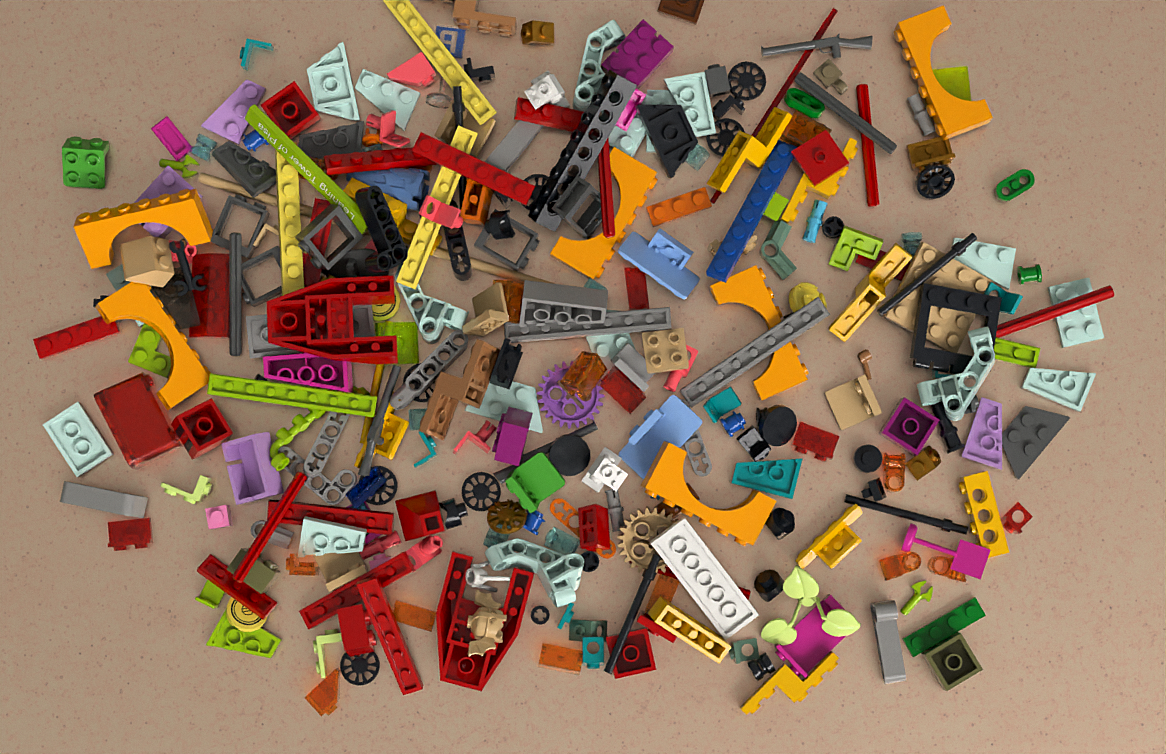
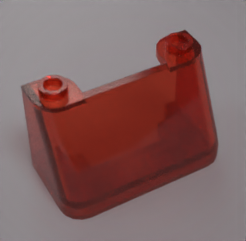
M144 372L93 394L125 460L132 469L136 470L183 447L181 440L169 426L152 393L154 382L149 374L146 375Z

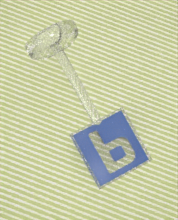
M436 24L435 34L453 57L462 58L466 30ZM442 76L439 92L429 93L426 96L425 102L430 106L446 109L454 98L444 93L446 81Z

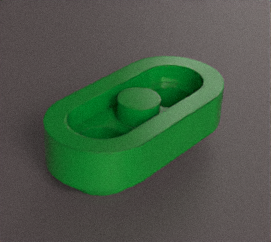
M797 88L788 89L784 96V101L790 108L800 111L809 118H819L825 110V106L820 100Z
M1021 169L1004 179L995 188L996 197L1001 201L1007 202L1030 189L1035 181L1033 173L1027 169ZM1020 177H1024L1026 179L1025 184L1020 183ZM1002 188L1008 189V195L1002 193Z

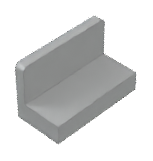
M626 343L610 361L644 392L649 387L646 382L655 373H647L645 358L629 343Z

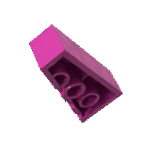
M308 353L263 357L264 378L353 393L351 362L331 360Z

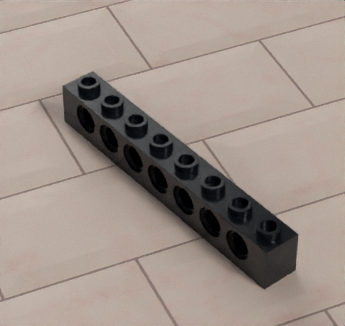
M610 69L604 75L598 91L591 98L588 109L582 114L579 125L572 132L569 143L562 150L560 159L556 166L551 169L546 184L541 187L536 202L530 207L528 216L534 222L554 232L557 230L562 218L551 208L576 176L585 180L637 87L635 83ZM614 91L613 96L609 98V95ZM604 110L603 114L599 117V113ZM593 129V132L588 135L589 131ZM583 147V150L578 153L579 149ZM563 183L562 187L557 190L558 186ZM552 202V205L547 208L548 204Z

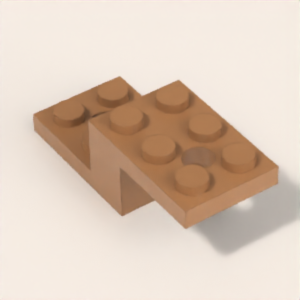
M441 0L443 2L453 3V0ZM455 0L453 21L454 25L458 26L457 28L462 30L476 28L482 33L496 31L502 36L516 34V17L478 12L479 0Z
M477 339L471 348L468 364L464 367L463 378L440 372L435 381L433 394L428 400L426 413L420 421V432L444 441L458 402L480 409L500 349Z

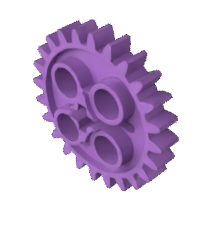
M563 361L562 368L555 364L554 372L550 369L547 370L550 375L549 377L542 376L545 384H538L539 387L543 388V391L537 392V395L543 397L537 401L540 404L544 403L540 410L548 411L545 418L552 416L553 424L559 420L560 427L563 426L564 422L567 423L568 429L571 428L572 423H575L576 427L579 428L580 421L587 425L586 418L594 420L592 413H600L596 406H603V403L598 401L600 398L605 397V395L599 393V391L604 389V386L597 385L601 378H593L596 371L588 373L590 366L582 369V362L577 367H574L573 361H571L570 366H567ZM570 374L577 377V383L573 386L565 382L566 377ZM559 380L569 391H576L574 396L584 406L583 409L572 398L568 400L565 398L567 393L557 383ZM555 388L562 392V396L558 400L550 397L551 390ZM582 390L590 391L591 399L588 401L581 400L580 392ZM567 404H573L576 407V412L573 415H567L564 412V407Z

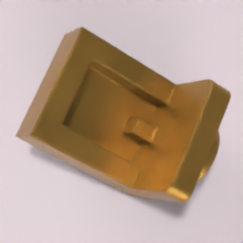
M532 20L522 24V44H553L554 23Z
M929 445L917 456L907 461L905 465L918 481L935 469L942 461L939 453Z

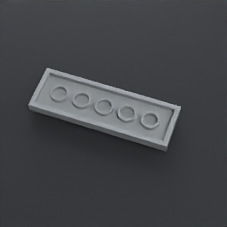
M372 305L353 306L354 337L375 336ZM267 314L246 316L250 359L304 353L268 343Z

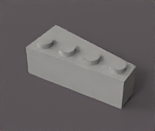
M525 280L519 327H527V324L536 323L537 326H545V323L557 322L558 325H566V323L575 321L577 324L604 323L608 290Z

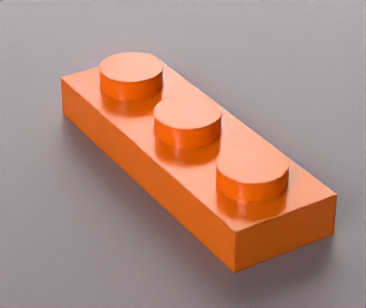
M703 187L650 205L646 209L652 226L656 227L711 208L712 205L707 190Z

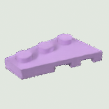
M246 79L201 127L239 145L244 136L243 134H245L249 123L245 120L248 109L254 104L257 107L259 106L266 88Z
M982 397L962 457L1002 470V404Z

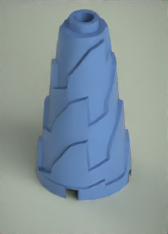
M390 168L347 173L346 181L354 178L369 186H378L383 193L407 204V209L419 211L425 197L428 195L429 185H426L424 182L425 180L430 181L429 171L423 169Z

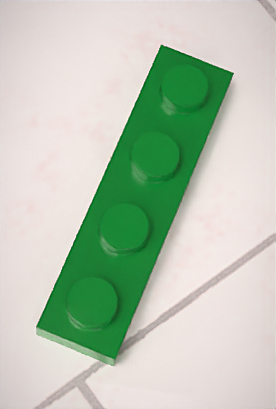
M973 597L905 636L902 640L911 656L915 657L986 615L976 597Z

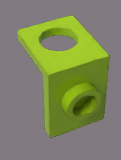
M207 580L200 596H197L195 600L215 609L218 608L225 592Z

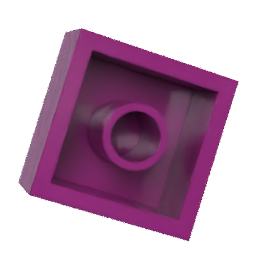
M903 397L896 405L879 434L911 455L917 456L940 419Z
M508 407L507 412L502 413L492 452H495L494 460L519 466L532 419V412Z

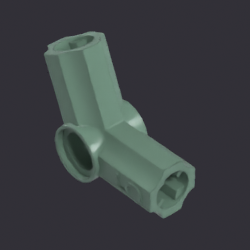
M782 220L774 221L759 252L761 258L766 260L780 278L784 280L797 268L781 250L792 226ZM766 246H772L775 249V254L772 256L765 254L764 248Z

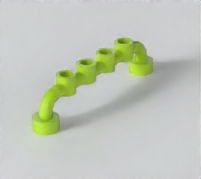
M353 386V393L370 395L364 387L357 388ZM308 408L310 413L305 417L298 414L293 418L292 424L294 426L289 430L283 427L277 431L276 437L278 439L274 441L270 448L271 465L277 471L284 469L289 463V458L284 453H278L279 448L289 444L297 433L305 431L313 420L322 417L325 413L324 410Z

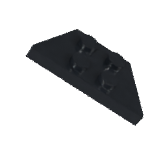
M635 105L667 177H674L676 170L681 163L685 162L689 152L698 143L682 106Z

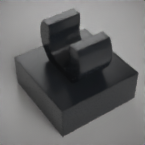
M880 478L869 481L870 488L861 491L864 499L873 496L875 502L887 497Z

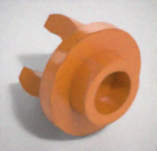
M366 128L362 144L371 150L380 148L383 142L379 141L380 130L377 129L376 134H370L369 128Z

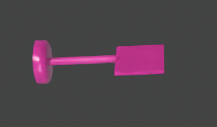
M910 523L901 551L909 552L913 542L954 556L951 570L981 580L990 549L960 539L957 551H953L916 538L918 528L915 524Z

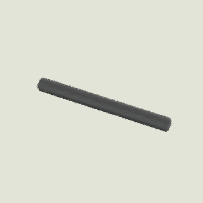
M800 72L795 77L794 81L799 86L820 100L886 152L892 154L897 148L893 141L806 75Z
M233 232L229 235V354L231 356H239L241 354L242 235L238 232Z

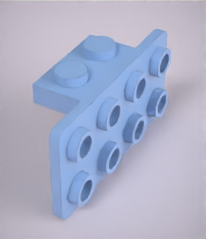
M662 229L656 232L650 242L638 233L632 232L617 250L625 260L630 261L642 272L651 276L659 284L665 286L674 295L682 299L688 297L700 280L697 275L684 267L694 252Z
M671 395L659 409L655 411L651 409L643 418L645 422L641 426L636 425L631 430L629 442L619 452V457L643 480L664 441L681 448L703 423L702 419L676 395Z

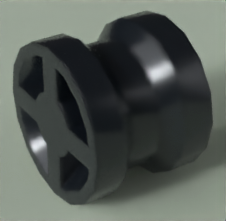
M829 217L822 225V232L827 238L835 239L840 236L844 223L839 217Z
M592 551L582 553L581 556L584 558L583 571L592 572L596 570L599 566V558L596 553Z

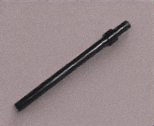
M453 86L454 103H452V112L455 113V131L458 126L464 128L463 112L465 111V105L462 102L461 86ZM462 175L458 182L460 210L467 185V178Z
M971 233L963 241L955 243L948 253L878 308L877 313L882 317L956 256H961L966 252V248L977 240L976 235Z
M846 494L845 503L857 504L860 507L939 527L942 531H954L965 535L968 531L967 526L952 523V520L946 518L941 520Z
M653 554L648 568L644 569L642 582L604 669L609 674H612L650 582L651 580L654 581L657 574L655 571L661 559L659 555Z

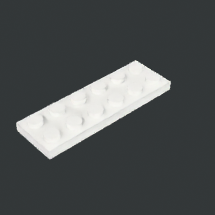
M684 516L650 541L651 545L725 640L759 616L758 612Z

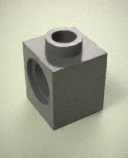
M720 64L708 66V69L704 72L709 97L729 94L730 86L726 67H720Z

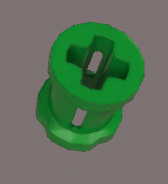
M1036 264L1035 267L1027 268L1018 266L1017 277L1019 284L1023 285L1024 282L1030 281L1041 283L1042 271L1040 265Z

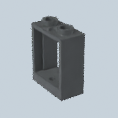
M579 176L574 178L551 208L573 230L586 239L590 238L602 222L600 193ZM590 195L594 200L576 223L572 217Z
M237 194L235 197L229 195L212 233L210 242L229 250V240L222 238L221 235L234 205L261 215L248 248L241 245V256L251 259L256 248L253 244L267 222L270 213L266 211V206L255 202L252 205L246 202L247 198Z
M330 204L295 238L299 242L298 247L304 253L309 254L312 258L310 259L311 263L317 269L329 270L363 238V235L339 205ZM333 219L348 239L325 259L310 239Z
M510 218L513 228L530 237L529 242L515 264L485 246L492 234H488L484 227L474 244L475 248L517 272L520 268L524 269L529 261L527 255L530 250L534 252L540 242L537 239L539 237L538 233Z
M279 246L241 264V285L245 291L242 293L245 302L247 304L251 303L253 307L282 294V287L280 286L255 298L243 272L275 257L280 267Z

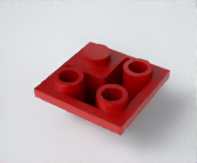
M436 490L395 501L405 541L446 531Z

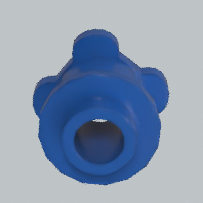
M256 130L247 135L243 134L245 139L242 141L248 150L253 149L255 152V149L265 143L266 146L269 144Z
M733 411L731 416L726 419H720L729 437H732L733 433L741 428L742 430L745 429L743 425L746 422L741 413L736 414Z
M527 510L528 514L523 528L538 535L542 522H545L542 519L544 515L537 510L532 513Z

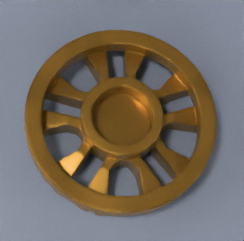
M509 499L505 502L497 501V503H494V506H490L488 509L487 523L495 532L501 534L514 533L525 525L526 512L517 501L516 503L513 500L509 501ZM517 521L520 522V524L516 526L514 522ZM498 524L503 525V526H502V529H501V528H498V527H496V526H497Z

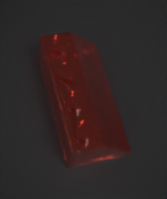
M195 254L192 257V276L194 278L197 274H204L202 279H198V284H207L208 287L202 291H197L196 289L191 291L189 338L229 339V254Z

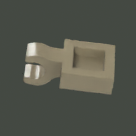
M827 59L813 72L826 88L832 85L840 95L848 90L847 84L839 79L843 73L830 59Z

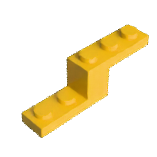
M774 107L756 138L738 131L707 184L725 193L744 161L761 169L791 120L792 115L787 111Z
M849 138L842 151L847 160L849 158L853 159L858 150L855 147L857 141ZM849 166L815 187L805 173H803L780 220L786 223L790 220H795L799 212L796 207L799 202H804L808 194L805 189L826 199L830 195L835 196L840 186L837 184L840 176L844 178Z
M351 178L343 191L356 203V192L361 188L370 186ZM383 193L403 242L411 245L418 224L406 219L407 204ZM439 234L430 252L431 256L442 241L443 236Z
M895 243L855 287L856 297L829 326V330L846 342L886 297L885 287L912 259V255Z
M830 651L803 680L783 663L739 708L746 715L749 712L753 714L761 706L759 702L764 697L768 699L776 691L774 689L775 686L792 702L795 703L797 700L801 702L808 695L806 691L811 686L816 687L823 680L821 676L826 671L831 672L838 665L836 662L839 659L838 656Z

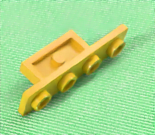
M389 403L380 436L384 439V443L382 445H375L374 455L377 453L392 460L409 422L393 415L395 409ZM367 435L361 451L356 456L354 466L357 468L361 467L366 452Z
M857 504L848 507L844 511L843 516L839 520L832 522L823 535L817 536L807 550H802L795 560L798 566L804 569L818 556L832 569L862 541L849 528L863 513Z

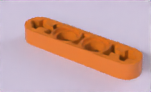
M558 498L552 501L550 504L551 513L580 538L579 527L573 528L569 525L570 517L578 516V511L563 499ZM562 502L564 503L563 509L568 512L569 508L573 511L567 516L565 521L561 519V517L565 516L564 514L554 512L555 503L560 504ZM610 540L612 545L610 548L612 550L611 554H602L603 550L600 548H596V553L603 558H611L616 553V546Z

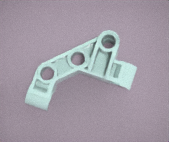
M615 20L609 21L601 28L592 32L587 38L573 99L574 110L585 112L588 109L591 98L598 91L602 78L605 75L600 67L603 53L619 45L626 38ZM598 41L601 46L594 47L591 45V42ZM586 68H591L594 70L595 73L589 75L586 74L584 70ZM614 91L609 95V98L613 96Z
M403 263L399 264L395 274L396 280ZM397 283L426 343H437L445 326L453 330H463L462 326L465 325L469 311L466 312L452 306V304L424 295L419 284L415 290ZM417 300L423 302L422 307L418 309L412 307L413 303ZM428 329H434L432 332H426Z
M988 326L968 331L974 356L963 373L917 384L922 406L943 401L947 418L952 421H958L963 418L965 410L995 363L993 342ZM984 353L991 356V359L987 362L980 360V356ZM972 378L976 383L972 387H967L964 385L965 380ZM951 406H959L956 410L950 409Z
M519 538L493 545L485 551V556L494 571L517 566L536 573L546 593L557 608L576 601L575 590L580 585L584 566V558L577 553L564 555Z

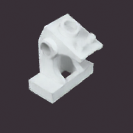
M549 70L531 80L533 86L524 91L535 110L546 103L565 108L570 107L569 102L565 98L563 88L555 75L551 74Z
M604 447L582 479V482L598 493L604 484L617 491L628 474L617 467L622 458Z

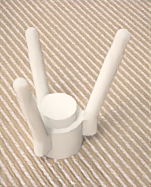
M488 560L479 564H471V568L467 570L465 576L466 582L470 587L497 592V588L484 585L483 583L486 581L511 580V577L488 576L487 572L482 569V567L490 565Z

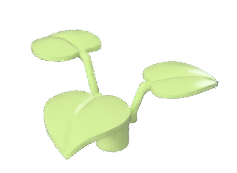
M796 565L783 583L784 592L789 597L798 599L792 619L789 623L782 618L769 621L763 627L761 637L765 641L776 645H789L794 642L797 632L792 626L801 604L808 607L814 603L817 604L821 618L825 620L822 623V629L832 636L850 635L860 628L861 623L856 620L854 615L843 609H833L826 616L820 604V598L817 597L819 593L818 583L809 573Z

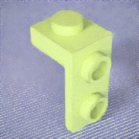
M200 475L193 494L161 482L160 485L165 488V493L176 496L177 493L184 496L183 500L195 504L196 501L202 502L204 496H208L212 488L211 478Z
M337 629L325 630L324 635L316 636V640L313 641L314 653H318L319 661L316 662L317 674H321V678L328 677L323 644L342 641L341 632L338 633Z

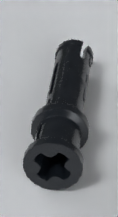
M943 402L930 405L934 416L940 419L938 422L941 430L939 435L944 439L948 448L947 454L965 447L964 444H961L958 437L957 427L953 426L951 420L946 416Z

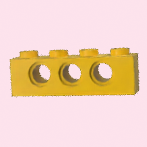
M988 471L960 477L961 482L958 483L961 494L965 495L966 502L964 503L966 514H970L972 523H969L971 534L976 536L977 543L975 544L990 549L988 558L1009 553ZM975 489L980 490L982 493V498L979 501L974 500L972 497ZM981 509L987 512V519L985 521H980L978 518V512ZM986 530H990L993 534V538L989 542L983 538Z
M661 596L648 612L654 622L718 664H720L731 649L730 644L722 636Z

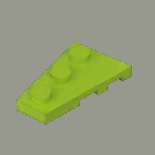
M225 610L206 645L272 658L282 639L262 627L252 632L238 630V628L229 623Z

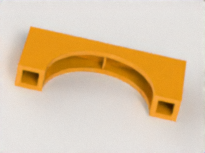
M944 5L900 21L894 30L895 39L903 47V57L906 61H909L911 66V75L919 84V94L926 100L927 112L936 123L934 125L936 133L942 137L943 141L988 124L993 118L985 99L978 101L959 99L948 93L939 84L933 73L930 61L933 41L941 33L947 31L952 24Z
M615 147L610 153L611 175L616 180L620 191V207L614 219L615 236L606 238L602 232L594 238L581 241L570 240L560 236L550 253L551 257L591 281H594L595 277L598 279L601 277L605 270L602 267L605 260H611L616 251L613 249L616 242L621 243L626 235V232L623 230L627 224L632 225L637 216L634 213L638 206L642 208L647 199L645 193L648 188L652 190L658 181L655 178L657 175L656 171Z
M183 189L175 194H162L158 198H145L132 204L123 203L115 208H102L93 213L84 212L77 216L73 226L91 269L112 264L115 254L113 251V239L123 229L134 224L154 222L170 226L179 231L187 239L190 246L210 242L213 233L197 189Z
M757 265L730 276L726 283L719 281L709 286L717 305L728 302L746 305L763 318L769 330L781 322L782 312L779 306H774L772 301L774 298L773 292L770 287L766 288L763 281L766 279L762 268H757ZM790 341L772 353L769 364L764 372L751 381L759 400L767 399L808 380L806 375L809 373L805 364H800L797 357L800 353L796 344L792 345Z
M130 282L99 302L95 308L106 324L121 319L137 320L152 327L162 337L170 354L171 369L167 382L156 395L168 411L209 383L211 372L198 361L200 359L199 355L193 348H189L186 343L188 342L186 336L175 328L174 325L176 323L170 314L166 315L162 309L164 306L161 300L152 295L150 292L152 290L151 286Z
M664 441L640 485L646 489L644 493L654 498L657 495L664 498L663 503L672 508L675 505L681 507V513L691 518L694 514L700 518L698 522L707 527H710L711 524L718 527L716 530L718 533L726 537L729 534L735 537L734 541L743 546H746V544L753 546L776 501L759 491L752 490L751 494L736 506L724 509L705 506L691 494L685 483L683 464L687 452Z

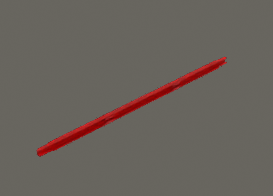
M832 9L812 41L822 38L838 10ZM814 49L805 50L752 133L753 137L756 138L773 108H777ZM716 190L710 202L715 204L722 192Z

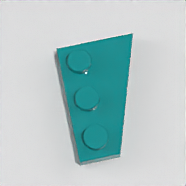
M803 458L736 463L731 483L793 499Z

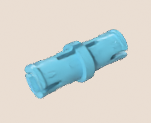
M821 200L814 201L810 217H807L806 220L808 223L802 238L804 241L815 243L818 230L823 225L822 218L827 206L826 202Z

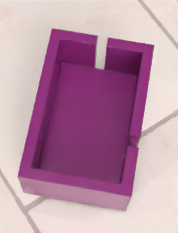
M643 19L619 44L616 52L613 51L601 64V69L605 74L608 73L609 69L635 83L637 85L636 89H639L673 52L674 46L661 34L657 37V31Z

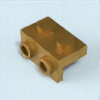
M941 136L906 146L912 169H919V172L925 169L924 166H928V164L933 165L934 162L949 165L951 160L956 157L955 153H952L949 139L943 141Z

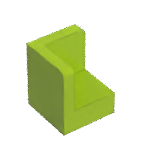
M775 192L763 215L777 221L789 200Z

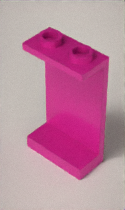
M830 594L820 602L826 616L833 609L845 610ZM817 605L793 627L797 632L794 642L789 645H775L777 656L783 662L787 659L792 664L790 669L798 677L802 675L806 678L808 676L807 673L846 637L832 636L822 629V623L825 620L821 618Z

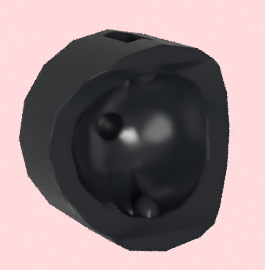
M510 210L492 212L490 219L486 220V232L488 234L491 233L494 239H507L515 236L509 218Z
M863 445L854 452L853 462L856 469L860 472H874L882 463V454L873 445Z
M455 498L439 502L440 507L447 512L446 529L461 526V518L468 516L465 502L457 504Z
M776 508L770 513L765 524L777 540H780L793 532L795 518L791 511L784 508Z
M765 570L756 577L754 588L763 600L769 602L783 591L784 580L775 570Z

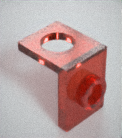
M1017 502L1001 518V521L1004 523L1002 526L1010 534H1021L1023 532L1021 528L1033 516ZM1017 510L1024 514V519L1020 523H1016L1012 519V514Z

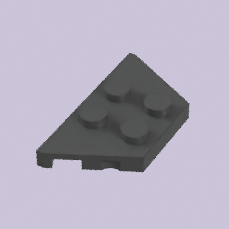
M1028 406L1022 408L1002 432V448L1017 480L1022 477L1070 417Z

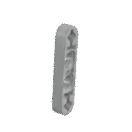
M680 399L682 402H684V403L690 408V406H689V404H688L687 401H685V400H683V399ZM697 429L683 445L694 473L703 477L711 472L712 464L700 432ZM698 442L701 445L700 452L697 454L690 452V443ZM704 453L705 458H701L703 464H708L705 473L697 470L696 467L699 466L698 459L694 462L692 457H698Z
M330 411L304 462L303 471L305 475L311 478L320 475L350 414L343 413L344 415L340 417L337 423L334 421L337 412ZM328 426H334L337 434L329 436L326 434L325 429ZM325 444L328 452L319 454L316 450L317 445ZM316 457L319 459L316 465L318 470L314 469L312 472L309 470L308 464L312 465Z

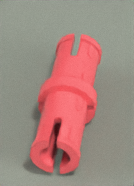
M394 531L392 535L374 538V541L364 545L363 551L359 553L362 559L365 560L377 553L382 554L386 549L402 542L397 531Z

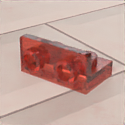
M799 422L791 446L795 447L794 451L805 455L807 452L815 454V459L826 462L827 459L832 460L839 436Z
M151 518L108 522V547H114V551L127 550L126 546L135 545V549L148 548L147 543H153Z

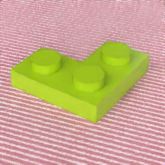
M844 225L829 259V265L848 271L855 254L876 260L882 247L883 239Z
M143 324L128 362L166 378L170 374V357L157 352L162 337L152 327Z

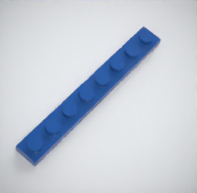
M780 140L777 141L706 271L707 276L725 283L727 282L794 158L791 151L796 149V146Z

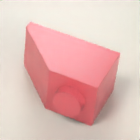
M420 52L387 73L389 80L415 87L423 85L426 87L434 81L436 73L424 54Z

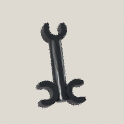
M185 239L180 240L181 248H177L174 241L169 243L170 250L177 254L184 279L181 278L174 282L175 285L181 284L184 287V290L177 293L178 296H183L188 291L195 289L202 291L208 287L207 284H198V279H202L204 274H197L194 278L192 276L184 251L187 247Z

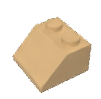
M147 236L120 245L125 281L164 287L174 275L169 239Z

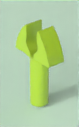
M186 155L185 160L182 162L168 159H160L159 161L160 167L166 168L170 166L172 169L181 170L183 178H190L198 174L197 171H189L185 166L190 164L200 166L189 155Z
M920 581L911 585V588L914 589V595L903 606L901 613L908 615L922 599L929 602L932 597L933 586H930L926 593L920 594V588L927 581Z

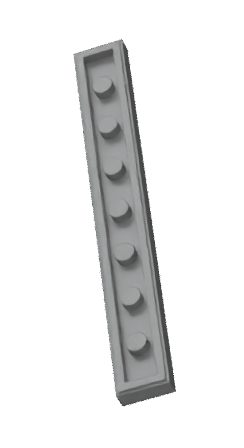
M817 297L679 391L692 408L828 317L830 313L820 298Z
M670 307L607 312L604 323L577 324L575 321L566 323V325H558L557 322L545 323V326H537L536 323L527 324V327H519L520 320L504 323L505 338L510 339L511 343L672 329Z

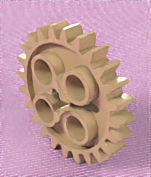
M646 506L645 513L637 509V516L630 513L631 521L624 519L627 527L620 526V530L624 533L618 534L617 537L623 540L617 545L618 547H624L620 555H627L624 559L625 563L630 560L632 561L631 569L636 565L639 566L638 573L643 568H648L651 558L655 554V548L649 545L648 540L650 536L657 537L659 535L657 530L660 527L669 528L679 520L675 519L672 521L673 513L666 516L665 509L658 513L657 506L654 507L653 512H650L648 506ZM644 524L648 527V531L645 534H641L637 531L636 527ZM633 537H638L645 540H633ZM642 545L646 551L643 554H637L634 551V547ZM662 558L658 563L655 573H658V569H661L664 573L666 572L665 566L667 564Z

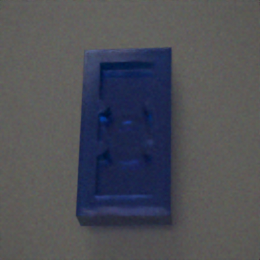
M376 466L370 471V475L360 480L346 496L357 509L369 497L373 496L387 479Z

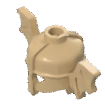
M477 589L474 603L481 607L478 608L473 616L469 615L467 621V628H471L473 636L477 640L470 641L468 656L474 654L483 656L487 650L496 649L494 642L502 643V622L507 619V615H503V612L498 610L501 607V603L495 602L491 597V593L485 594Z

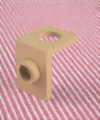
M265 223L253 244L256 248L259 247L268 231L279 236V227L276 224L274 227H271Z

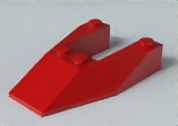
M394 276L329 278L267 301L268 343L337 361L367 364L398 363L397 335L354 337L353 306L395 304Z
M453 551L436 611L440 681L482 691L518 636L534 573L514 567L504 607L498 609L503 612V615H507L506 621L502 622V643L494 642L496 649L487 650L483 656L479 654L468 656L470 641L477 640L474 638L471 628H467L468 616H473L481 606L475 604L472 600L463 598L467 585L466 572L471 568L474 557Z

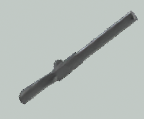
M838 34L836 37L767 48L761 46V54L763 57L819 49L822 53H832L833 59L841 57L840 46L871 50L873 36L845 39L839 38L840 34ZM831 47L832 51L823 52L821 48Z
M393 365L377 414L367 435L366 452L358 475H370L375 445H382L384 443V439L380 436L385 421L384 416L401 370L399 366Z
M593 420V423L570 433V435L583 437L598 430ZM554 441L531 452L522 454L519 465L540 451L544 454L549 453L550 446ZM511 465L493 473V475L503 484L509 472L518 466Z

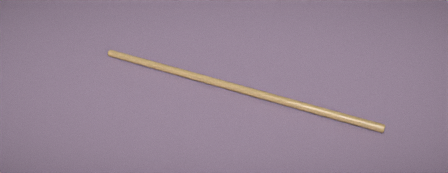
M203 172L200 174V183L277 207L276 195L262 192L253 198L238 183ZM300 203V214L311 217L313 207ZM367 230L364 233L365 235L371 236L369 230ZM404 242L406 248H409L410 245ZM438 247L432 255L450 261L447 249ZM469 256L471 267L479 271L524 284L525 280L552 283Z

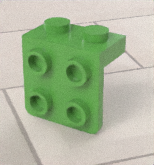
M77 136L67 138L62 146L64 185L104 188L106 184L105 155L109 150V141H103L100 138L88 140Z
M541 451L509 472L505 480L508 490L516 494L520 505L530 513L538 509L541 501L565 485V479Z

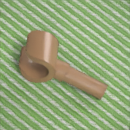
M865 349L858 354V359L864 367L867 380H870L872 378L867 361L871 360L872 356L869 350Z

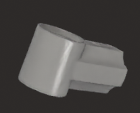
M265 520L256 521L251 526V534L254 538L258 535L255 527L258 524L264 525L266 523ZM277 526L268 543L288 549L294 532Z

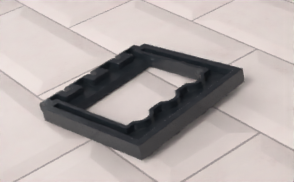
M923 283L920 288L910 358H913V367L929 369L930 366L931 370L948 373L950 367L951 374H959L964 372L973 358L971 355L925 347L931 306L986 316L984 327H989L994 349L1002 297ZM987 353L980 356V360L983 362L991 359V356Z

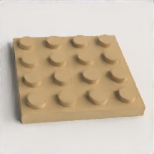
M921 242L895 295L945 254L927 243ZM952 259L924 283L984 294L988 284L993 281L959 261ZM921 285L884 314V317L914 333ZM931 306L926 340L946 351L957 353L976 314Z

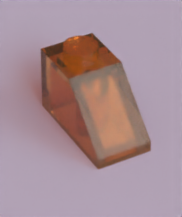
M336 668L304 697L320 716H323L325 713L329 716L338 708L335 704L339 701L341 671L339 668Z

